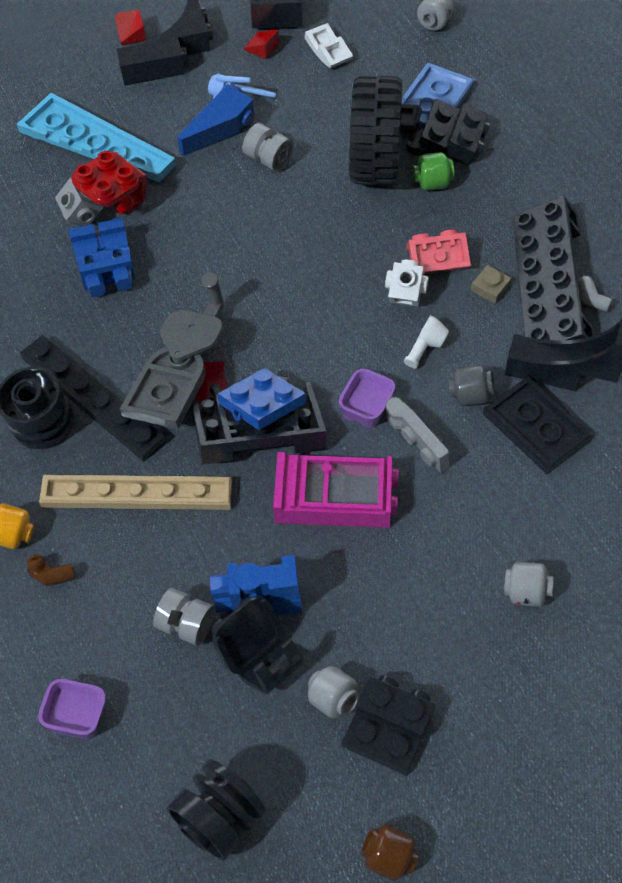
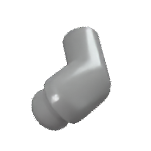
M580 277L577 282L581 303L608 312L612 298L598 294L591 277Z

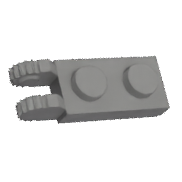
M392 397L386 401L387 420L391 423V426L394 429L401 430L404 439L410 445L415 444L420 449V455L429 467L434 465L440 473L447 470L450 466L448 449L413 410L402 402V399Z

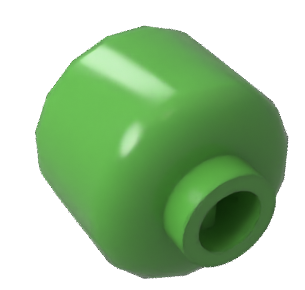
M442 152L421 155L418 158L417 165L412 167L414 182H419L424 191L445 189L449 186L450 181L454 180L453 161Z

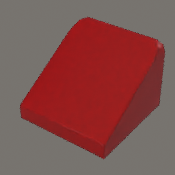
M279 31L257 32L244 47V50L267 59L279 45Z

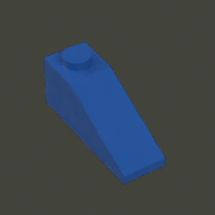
M227 84L178 135L180 154L185 156L238 134L244 126L250 125L255 115L253 99Z

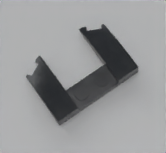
M280 377L288 382V377ZM309 381L306 382L303 391L306 393V404L260 430L244 420L227 421L225 408L219 404L218 393H220L219 384L209 386L210 392L215 398L210 397L198 402L195 397L191 404L202 465L233 461V451L291 444H293L295 453L326 450V428L311 382Z

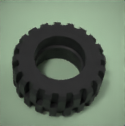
M360 75L354 79L349 148L350 181L354 184L392 186L398 182L402 80L397 76Z

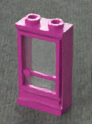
M278 452L273 503L274 522L282 524L390 528V517L397 516L398 496H391V487L398 488V469L392 468V456L387 458L286 455V452Z

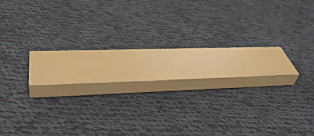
M43 475L39 503L41 508L231 510L232 477Z

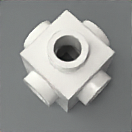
M402 260L401 263L394 262L393 271H387L385 288H390L388 295L390 303L419 306L421 293L426 294L429 276H424L423 266H419V263L413 260Z

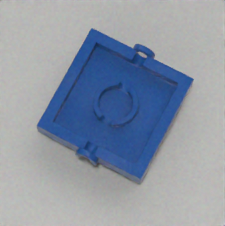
M264 368L218 393V400L220 405L232 412L235 420L240 421L243 419L260 430L306 404V393Z

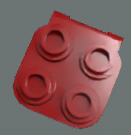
M116 151L100 152L98 157L92 161L79 165L71 176L74 187L93 202L105 207H110L118 202L120 205L116 207V210L122 215L135 210L145 199L147 175Z

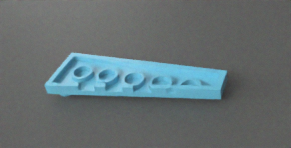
M50 93L17 123L18 131L22 134L92 159L98 157V154L102 151H116L137 169L145 173L148 179L160 182L176 166L175 158L53 93Z

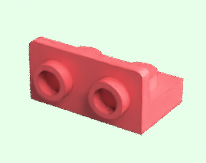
M447 230L441 232L440 236L429 237L427 233L412 236V240H409L406 245L410 260L419 263V266L424 267V275L471 267L466 232L457 233V230Z

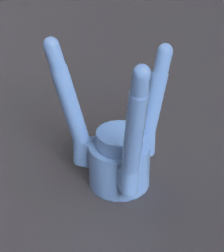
M217 73L211 77L208 85V93L214 96L213 99L227 84L239 91L272 98L276 97L274 92L235 84L250 83L251 79L246 77L225 76Z

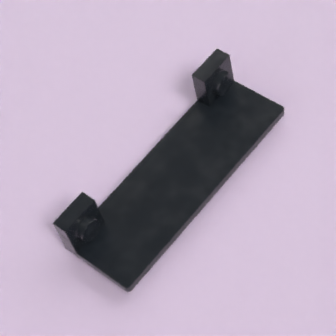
M563 195L514 215L513 226L525 336L560 341L594 336V327L581 312L572 239L581 236L578 213Z

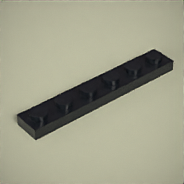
M43 334L20 352L22 359L31 367H42L52 372L59 381L66 397L143 462L166 443L165 436L149 422L123 417L120 411L123 401Z

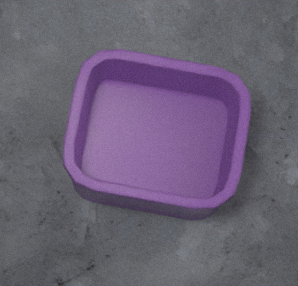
M357 370L351 376L339 397L338 403L343 417L349 421L359 422L366 428L372 429L376 427L386 410V401L393 396L395 384L388 377L371 370Z
M56 679L49 684L45 692L38 719L42 726L53 733L90 740L98 732L100 718L105 710L106 695L103 689L95 685L67 679Z

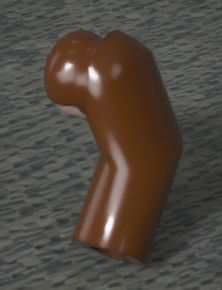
M33 555L27 560V566L29 567L27 571L30 577L43 585L50 586L75 579L71 563L53 568L44 562V557L41 555Z

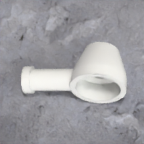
M430 315L411 352L405 357L404 363L416 369L427 346L441 348L449 330L437 318Z

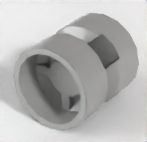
M257 123L247 132L242 149L243 153L255 161H261L264 166L278 172L289 162L293 154L294 142L281 133H276L272 128L263 123Z
M169 588L157 606L153 626L170 635L178 632L179 639L199 646L210 631L216 608L214 605L197 598L191 601L189 594Z

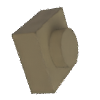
M486 265L471 283V291L496 304L511 285L512 278Z

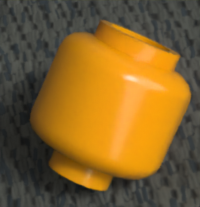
M6 503L0 504V546L15 550L20 547L22 542L28 543L30 541L34 524L29 523L30 515L27 510Z

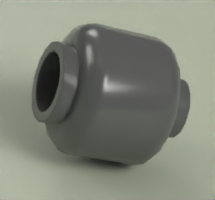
M481 364L457 368L454 373V379H449L451 397H457L458 402L462 406L487 403L491 395L495 394L492 370L487 371L486 367Z

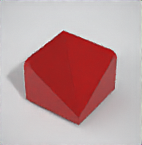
M139 9L115 14L121 45L146 41Z

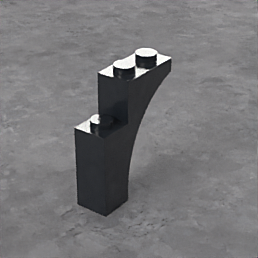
M187 0V5L181 17L162 34L136 45L117 48L124 86L184 75V63H188L187 55L210 51L209 40H213L210 24H205L208 23L205 7H200L199 0Z
M622 319L609 330L576 340H544L514 334L505 375L520 379L529 376L537 383L575 392L579 380L585 381L586 376L618 383L622 371Z

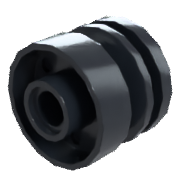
M26 367L16 370L0 384V414L20 444L30 449L52 447L62 441L72 429L74 422L73 408L65 396L59 381L52 372L42 367Z
M209 759L202 766L206 776L197 773L192 777L195 786L201 794L198 796L187 789H182L166 809L178 824L180 831L193 844L203 851H208L214 857L225 861L240 843V838L232 825L235 824L245 830H251L254 824L250 816L259 819L266 810L261 800L244 779L219 762Z

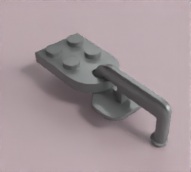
M208 272L201 279L202 285L207 288L210 299L203 314L179 310L171 313L166 318L159 331L166 347L152 354L144 364L120 407L123 417L179 429L205 379L206 372L200 352L215 346L223 330L222 323L218 318L224 308V301L216 273Z

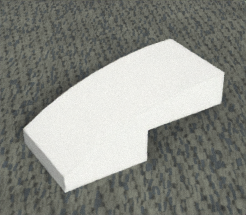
M328 23L305 32V40L318 58L329 68L353 59V55L342 37L337 38Z

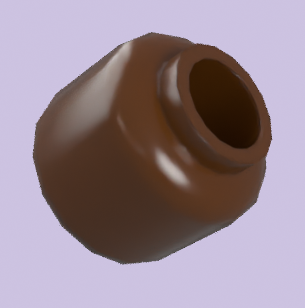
M382 824L377 829L372 827L361 849V855L365 857L366 868L394 881L402 877L405 872L411 874L419 857V853L414 851L415 841L413 836L389 824Z

